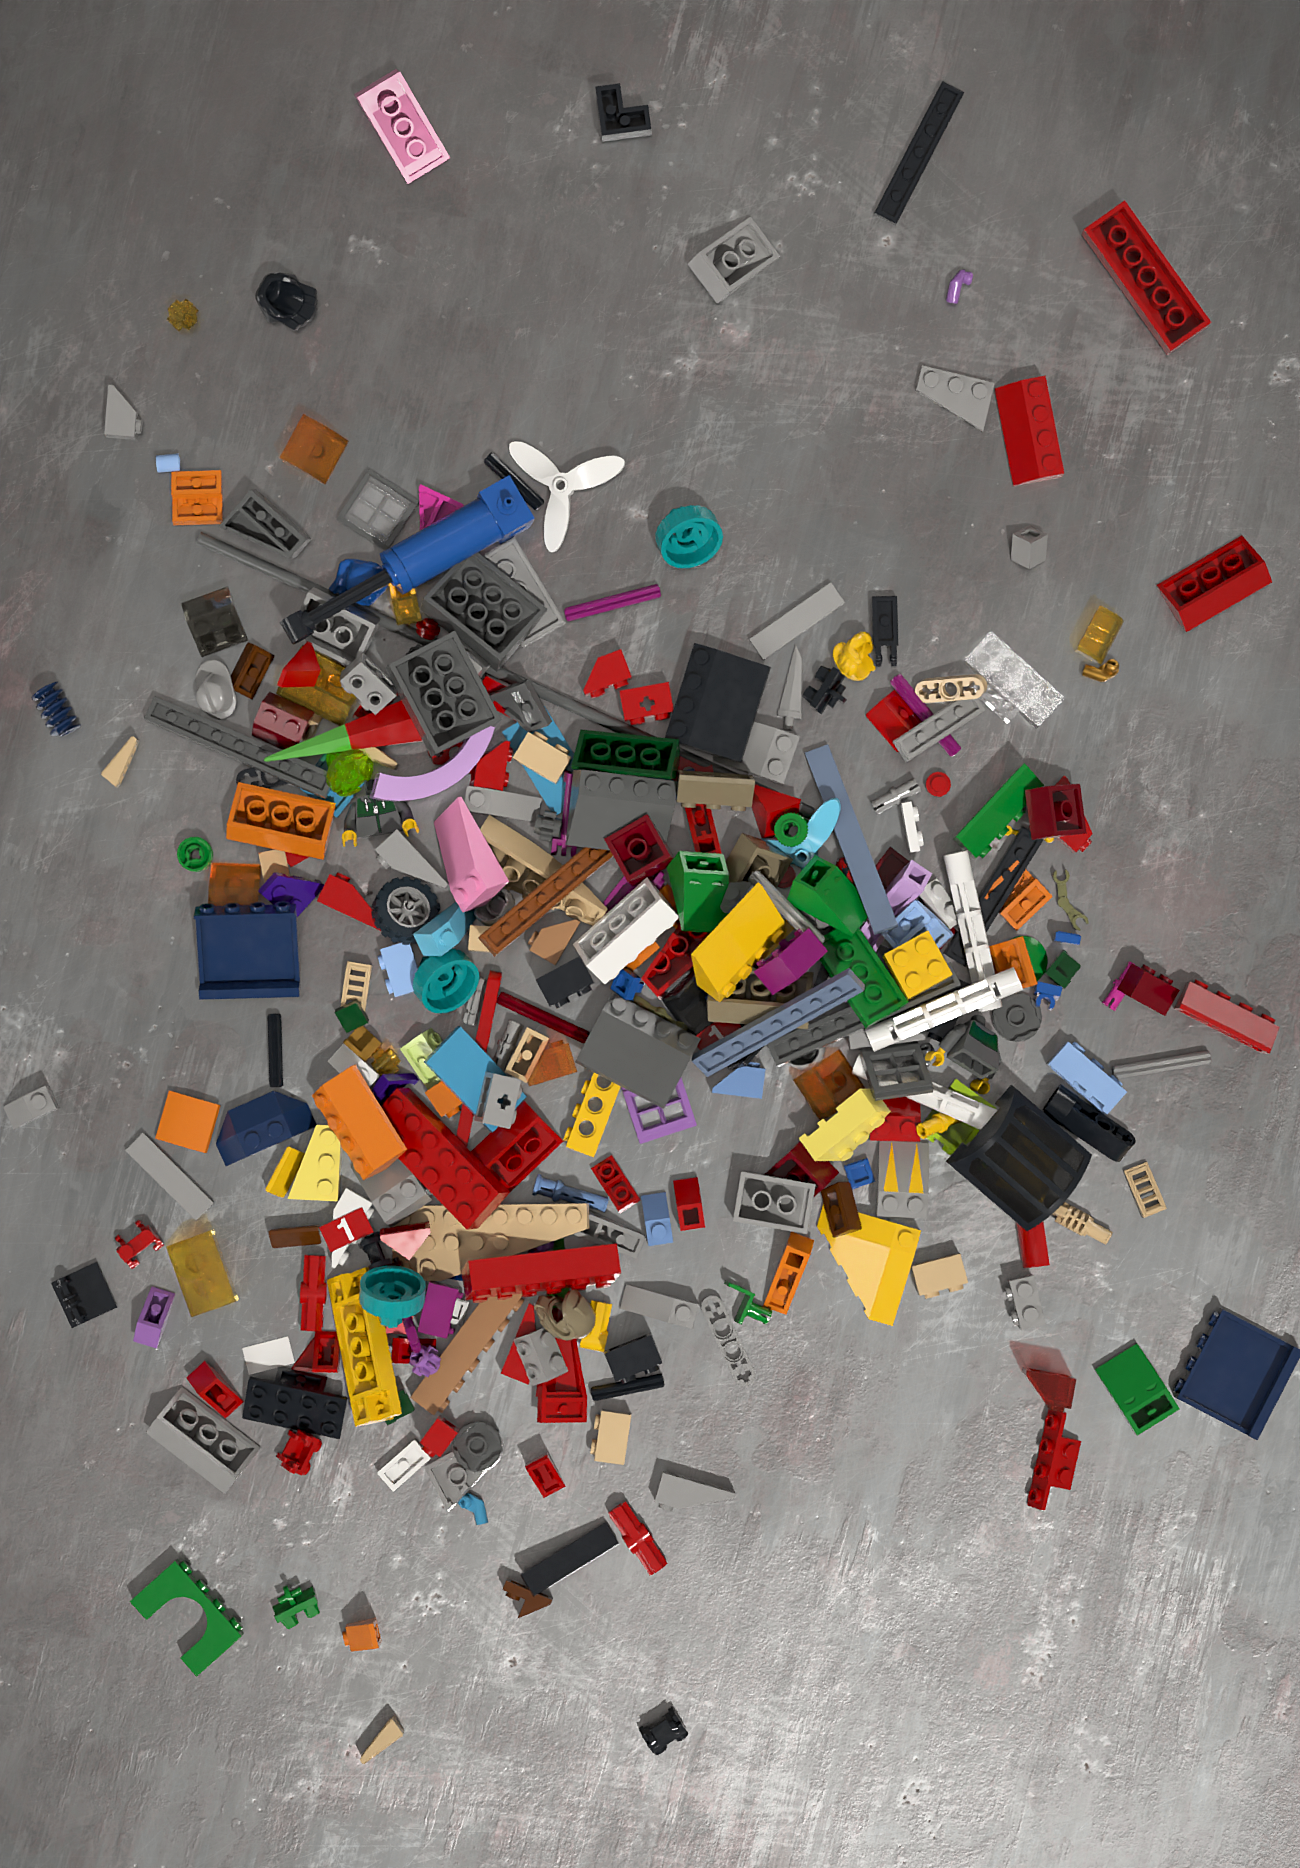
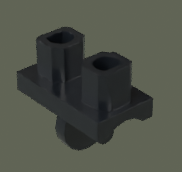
M820 666L815 678L823 684L819 690L811 686L807 687L802 697L810 703L809 705L816 712L822 715L827 705L834 708L838 701L845 704L847 699L842 696L846 689L841 684L845 676L835 667L830 669Z

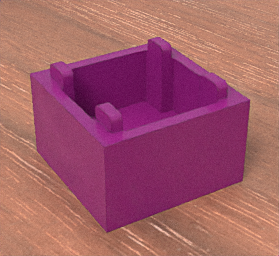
M809 928L804 931L801 929L794 932L795 937L789 941L782 939L778 943L780 945L779 949L775 950L766 961L761 959L756 963L758 968L754 973L772 995L798 980L828 952Z
M437 1281L429 1282L417 1332L446 1339L449 1334L453 1335L455 1333V1328H451V1319L456 1298L462 1299L464 1293L459 1292L460 1287Z

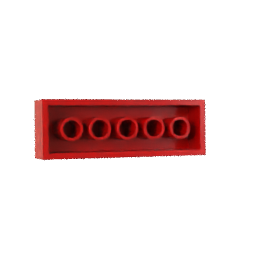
M1125 200L1084 228L1081 235L1167 356L1209 327L1212 322Z
M397 1088L381 1107L407 1148L398 1159L466 1230L478 1229L507 1197L510 1191L410 1088Z
M616 1243L469 1260L461 1270L465 1300L472 1299L473 1303L488 1301V1297L506 1300L512 1298L514 1294H522V1297H531L537 1295V1292L547 1291V1294L560 1293L565 1288L577 1291L585 1290L586 1286L596 1285V1288H607L621 1274V1267Z

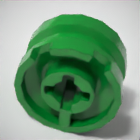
M189 837L180 843L177 849V858L183 868L191 872H200L206 870L211 865L214 852L206 840L200 837ZM199 850L200 857L193 859L191 852Z

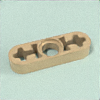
M979 674L926 678L917 684L915 693L923 703L977 699L986 692L987 681ZM973 681L975 685L980 686L976 692L974 688L964 690V686H969ZM947 682H952L956 685L957 693L955 695H950L946 692L945 684ZM926 685L928 689H936L939 686V691H933L929 696L922 689Z

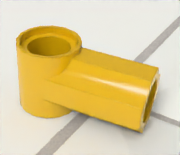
M591 1300V1305L596 1314L595 1326L585 1338L581 1339L579 1348L604 1353L612 1304Z

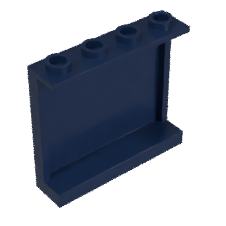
M282 901L273 905L254 902L250 905L228 903L225 906H214V904L206 903L195 907L194 919L196 920L200 981L199 1000L300 996L301 980L296 904Z
M1219 1308L1218 1312L1214 1311L1208 1321L1210 1328L1207 1334L1202 1333L1196 1347L1199 1349L1195 1357L1191 1355L1185 1366V1369L1188 1371L1183 1379H1178L1173 1389L1176 1392L1174 1397L1258 1440L1300 1359V1349Z

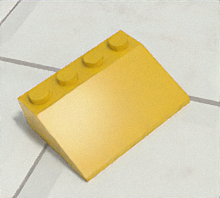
M759 882L691 954L697 986L719 1003L724 997L728 998L732 995L736 984L741 979L745 980L752 972V967L759 960L765 959L774 943L778 944L785 936L784 920Z

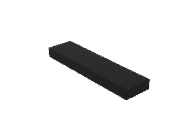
M605 1522L520 1576L533 1597L611 1550L619 1542Z

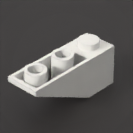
M347 1187L333 1210V1221L361 1207L369 1221L375 1209L371 1208V1200ZM350 1244L332 1252L333 1268H337L338 1264L344 1265L350 1254L346 1251Z

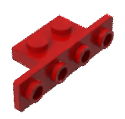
M1048 1409L1042 1440L1039 1444L1038 1458L1034 1467L1031 1489L1028 1493L1027 1505L1043 1511L1046 1509L1050 1487L1071 1490L1081 1446L1080 1440L1062 1437L1067 1413L1057 1409Z

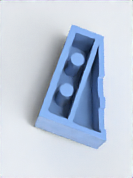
M1075 1041L1072 1044L1065 1042L1049 1060L1047 1065L1098 1111L1108 1114L1127 1093L1121 1087L1123 1084L1113 1075L1109 1077L1103 1072L1104 1067L1094 1058L1089 1060L1084 1055L1085 1050Z

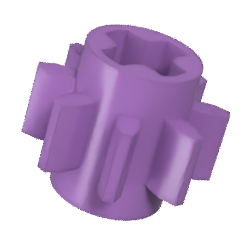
M421 1345L422 1349L419 1353H411L409 1364L413 1366L412 1372L418 1376L423 1374L429 1377V1375L436 1373L439 1369L441 1358L437 1356L438 1350L432 1346L427 1348Z

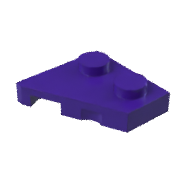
M274 872L258 891L272 904L282 901L296 904L298 917L321 892L324 884L316 879L311 881L299 876H287L283 873Z
M414 1073L382 1074L376 1080L372 1093L380 1106H382L397 1088H404L407 1084L415 1085L419 1079Z

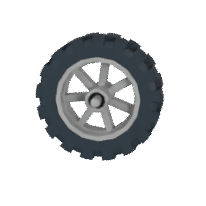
M397 877L392 879L391 882H386L372 903L373 911L371 914L372 919L375 918L374 924L376 928H380L381 934L385 938L387 936L391 938V941L394 943L402 942V945H409L413 942V944H417L413 934L439 915L440 903L436 901L438 899L436 894L430 891L431 888L427 884L423 885L416 878L411 880L410 877H403L402 879ZM396 897H404V903L399 901ZM390 901L398 908L390 909ZM419 906L422 913L414 911V909ZM397 914L399 920L395 919L393 915ZM412 917L421 919L422 921L415 925V922ZM407 921L409 925L403 924L401 922Z

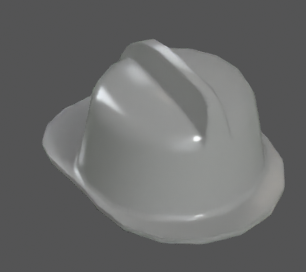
M208 660L204 662L197 670L195 677L197 703L210 717L225 719L233 713L237 703L230 673L227 667L220 661Z

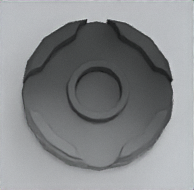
M1017 992L1002 998V1007L993 1009V1027L1001 1037L1008 1041H1026L1034 1036L1040 1028L1042 1021L1040 1006L1036 1007L1035 999L1027 994Z
M471 1422L463 1426L454 1438L453 1454L457 1462L466 1470L485 1472L493 1468L502 1456L503 1440L499 1432L490 1424Z

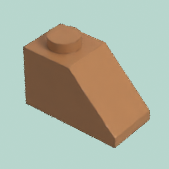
M575 919L542 928L539 933L535 931L528 942L531 945L530 951L556 966L581 922Z

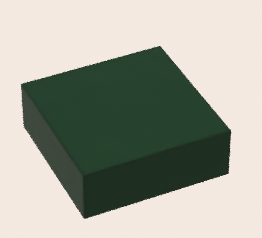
M358 999L335 1009L334 1013L346 1033L369 1022Z

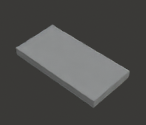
M515 537L483 555L485 559L548 609L521 643L522 648L566 623Z

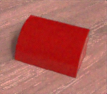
M1037 1215L1026 1216L1021 1218L1027 1222ZM1041 1222L1029 1231H1026L1016 1223L1022 1267L1032 1268L1050 1265L1044 1222Z

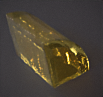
M1100 605L1075 652L1102 665L1124 620Z

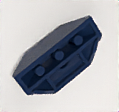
M272 1091L227 1111L216 1146L227 1167L313 1129L317 1124L308 1103Z

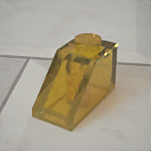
M390 583L397 625L422 621L416 588L401 594Z

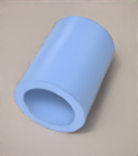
M179 453L156 455L157 472L180 471Z

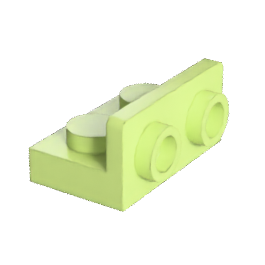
M432 1028L421 1033L400 1048L428 1090L441 1082L437 1075L424 1063L427 1057L442 1043L441 1037Z

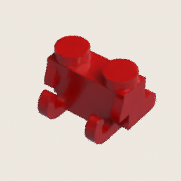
M139 1219L135 1224L141 1229L142 1232L128 1243L119 1234L115 1237V1240L121 1245L116 1251L131 1269L140 1264L137 1258L134 1261L132 1258L153 1242L156 1243L153 1246L155 1251L165 1246L156 1232L149 1225L145 1227Z
M289 1429L287 1435L290 1438L283 1452H278L276 1457L282 1461L280 1466L290 1473H296L301 1476L306 1475L311 1467L309 1461L313 1453H317L320 1450L322 1441L305 1431L298 1430L295 1432Z

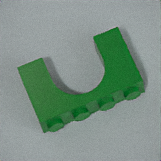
M176 1559L139 1592L130 1603L145 1620L149 1619L165 1603L174 1598H190L201 1605L207 1617L205 1634L180 1657L197 1677L244 1634L241 1631L243 1626L234 1616L230 1618L225 1613L227 1609L218 1598L214 1600L209 1595L208 1591L210 1589L201 1579L197 1581L192 1576V1568L184 1560L180 1562Z

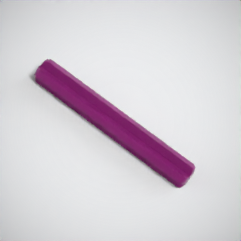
M658 584L566 607L564 614L567 621H572L661 597L660 587Z
M901 674L896 675L890 681V684L921 722L934 715ZM951 734L939 741V744L951 757L961 750L960 745Z

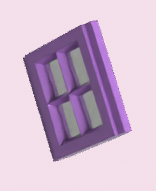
M682 1078L677 1083L664 1109L621 1087L640 1144L697 1126Z

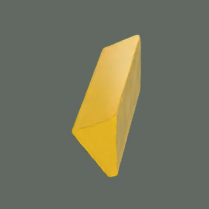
M288 1146L265 1188L266 1191L284 1198L300 1168L305 1153L292 1146Z

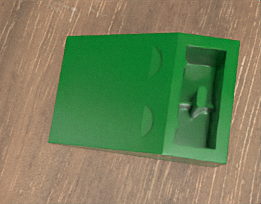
M679 851L667 866V871L682 931L711 933L729 914L724 913L720 908L729 885V873L724 854Z
M814 855L793 880L787 900L798 910H802L819 921L840 930L842 933L853 937L868 918L856 887L836 865Z
M1137 1343L1094 1369L1130 1428L1137 1436L1180 1410Z

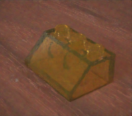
M315 651L321 669L315 687L281 688L278 686L276 694L314 711L315 714L339 726L344 725L359 699L353 693H347L341 686V671L346 666Z
M214 1230L166 1246L191 1317L239 1300Z

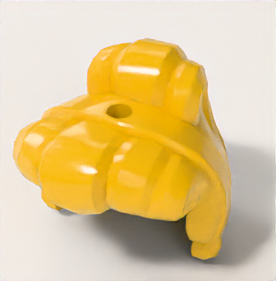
M859 632L849 639L847 643L840 642L833 649V659L841 673L851 680H864L871 671L876 670V666L869 656L873 651L870 634L868 632Z

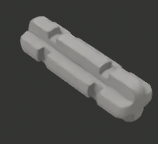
M479 977L477 989L467 1001L465 1009L468 1010L467 1013L464 1012L463 1023L472 1026L476 1025L478 1020L476 1014L481 1009L485 994L482 992L483 989L486 990L487 979Z

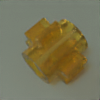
M185 299L183 303L175 300L168 308L169 317L167 321L178 331L182 327L190 330L198 321L196 313L199 310L188 299Z
M380 1047L372 1054L375 1060L370 1064L380 1076L382 1074H396L400 1070L397 1065L401 1060L390 1047L385 1051Z

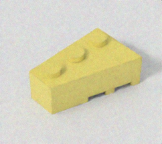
M859 1089L836 1108L837 1114L827 1122L823 1118L817 1123L819 1128L809 1136L804 1133L799 1139L814 1161H846L853 1155V1151L857 1146L866 1142L869 1134L884 1123V1118L891 1112L884 1101H875L871 1089Z
M316 1125L287 1199L339 1201L342 1147L337 1136L328 1125Z

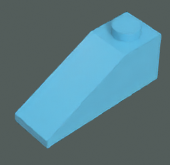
M455 902L416 931L413 935L423 956H442L457 945L476 919L474 909L462 912L458 903Z

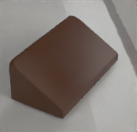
M248 642L231 674L234 691L252 700L275 655Z
M837 1182L824 1188L821 1194L832 1237L836 1238L861 1230L862 1226L850 1182Z
M311 1225L271 1229L268 1231L272 1248L321 1244L320 1226Z

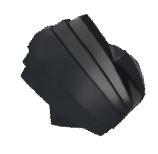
M269 273L265 275L255 294L256 301L269 323L280 321L295 331L301 326L304 327L308 321L311 322L317 311V290L300 283L294 274Z

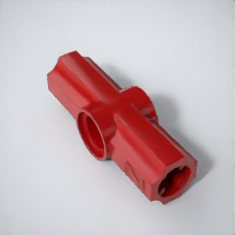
M304 1255V1274L300 1287V1304H302L301 1330L322 1331L323 1310L327 1297V1282H325L326 1256Z
M626 1501L608 1512L611 1520L621 1532V1537L633 1554H636L650 1576L668 1564L661 1551L653 1542L655 1540L643 1522L640 1523Z

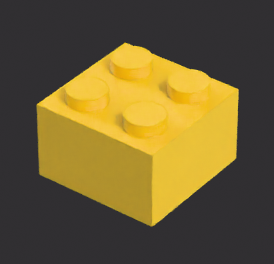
M929 931L918 935L883 955L885 963L907 1000L953 975Z

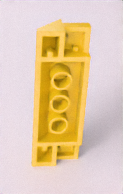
M367 1267L352 1273L340 1274L327 1280L355 1427L394 1419L393 1417L402 1414L386 1328L384 1325H381L378 1316L368 1313L359 1303L360 1280L369 1271Z

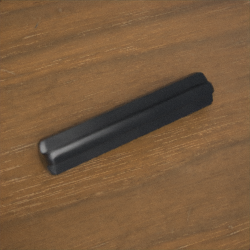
M491 452L484 459V463L501 479L510 475L524 501L537 511L544 504V500L494 453Z
M268 1014L270 1087H282L281 1014Z
M655 1374L636 1378L624 1384L620 1381L591 1388V1396L593 1401L663 1388L665 1385L662 1374Z

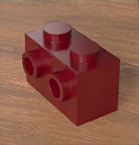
M1131 964L1117 990L1166 1016L1180 990L1172 986L1173 980L1160 973L1159 977L1154 976L1156 971L1144 964L1141 968Z

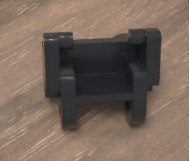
M380 1231L364 1237L358 1243L359 1248L367 1254L371 1263L367 1267L368 1270L381 1266H403L402 1260L400 1261L399 1257L393 1259L394 1263L391 1262L390 1258L385 1259L379 1244L381 1242Z
M673 1707L668 1709L669 1712L665 1714L666 1719L652 1728L649 1725L638 1728L647 1746L655 1755L662 1754L670 1742L674 1740L682 1741L688 1735V1731Z

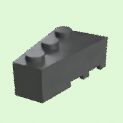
M250 489L218 526L288 558H296L311 541L308 535L256 489Z

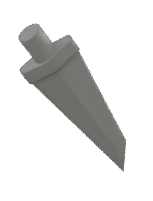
M796 644L777 714L778 717H784L783 729L793 731L794 719H802L803 659Z

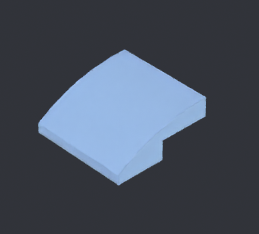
M917 899L896 918L898 927L881 933L894 949L926 931L930 932L938 949H940L954 935L936 915Z

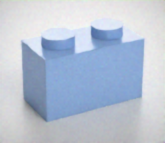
M398 943L380 949L382 955L377 957L381 969H386L389 979H386L385 983L389 994L394 993L395 997H400L414 992L413 979L418 970V965L411 943L409 945Z

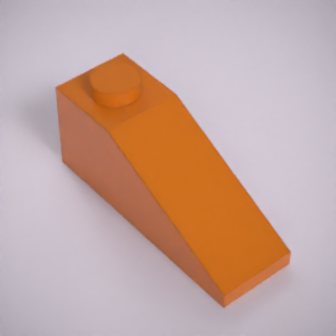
M791 1231L763 1307L787 1315L811 1255L814 1244L813 1239Z

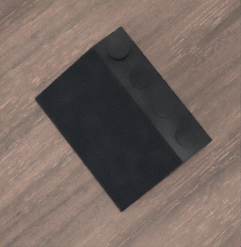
M694 643L665 738L679 739V745L741 763L771 667Z

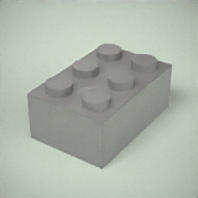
M313 587L308 591L300 610H305L308 613L335 597ZM351 605L317 624L314 633L300 642L305 644L309 641L315 650L343 664L349 665L361 653L366 654L381 620Z

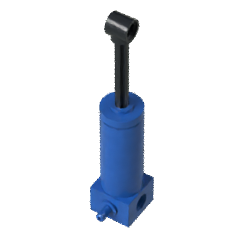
M510 475L480 491L475 500L379 553L383 564L381 572L308 613L305 610H299L289 615L280 624L293 645L299 643L314 633L317 624L391 583L401 594H405L498 541L502 544L531 527L535 518Z

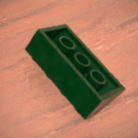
M580 729L571 769L674 779L677 776L680 763L679 739Z

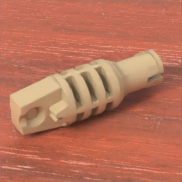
M1066 1202L1052 1214L1056 1216V1223L1080 1236L1088 1235L1105 1245L1112 1236L1113 1232L1093 1222L1092 1216Z

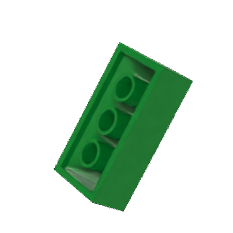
M1024 763L961 829L953 840L963 850H968V854L974 860L978 856L983 859L992 849L989 844L995 838L1000 840L1010 830L1006 826L1013 819L1017 822L1026 813L1024 809L1026 805L1025 790L1040 788L1044 784Z

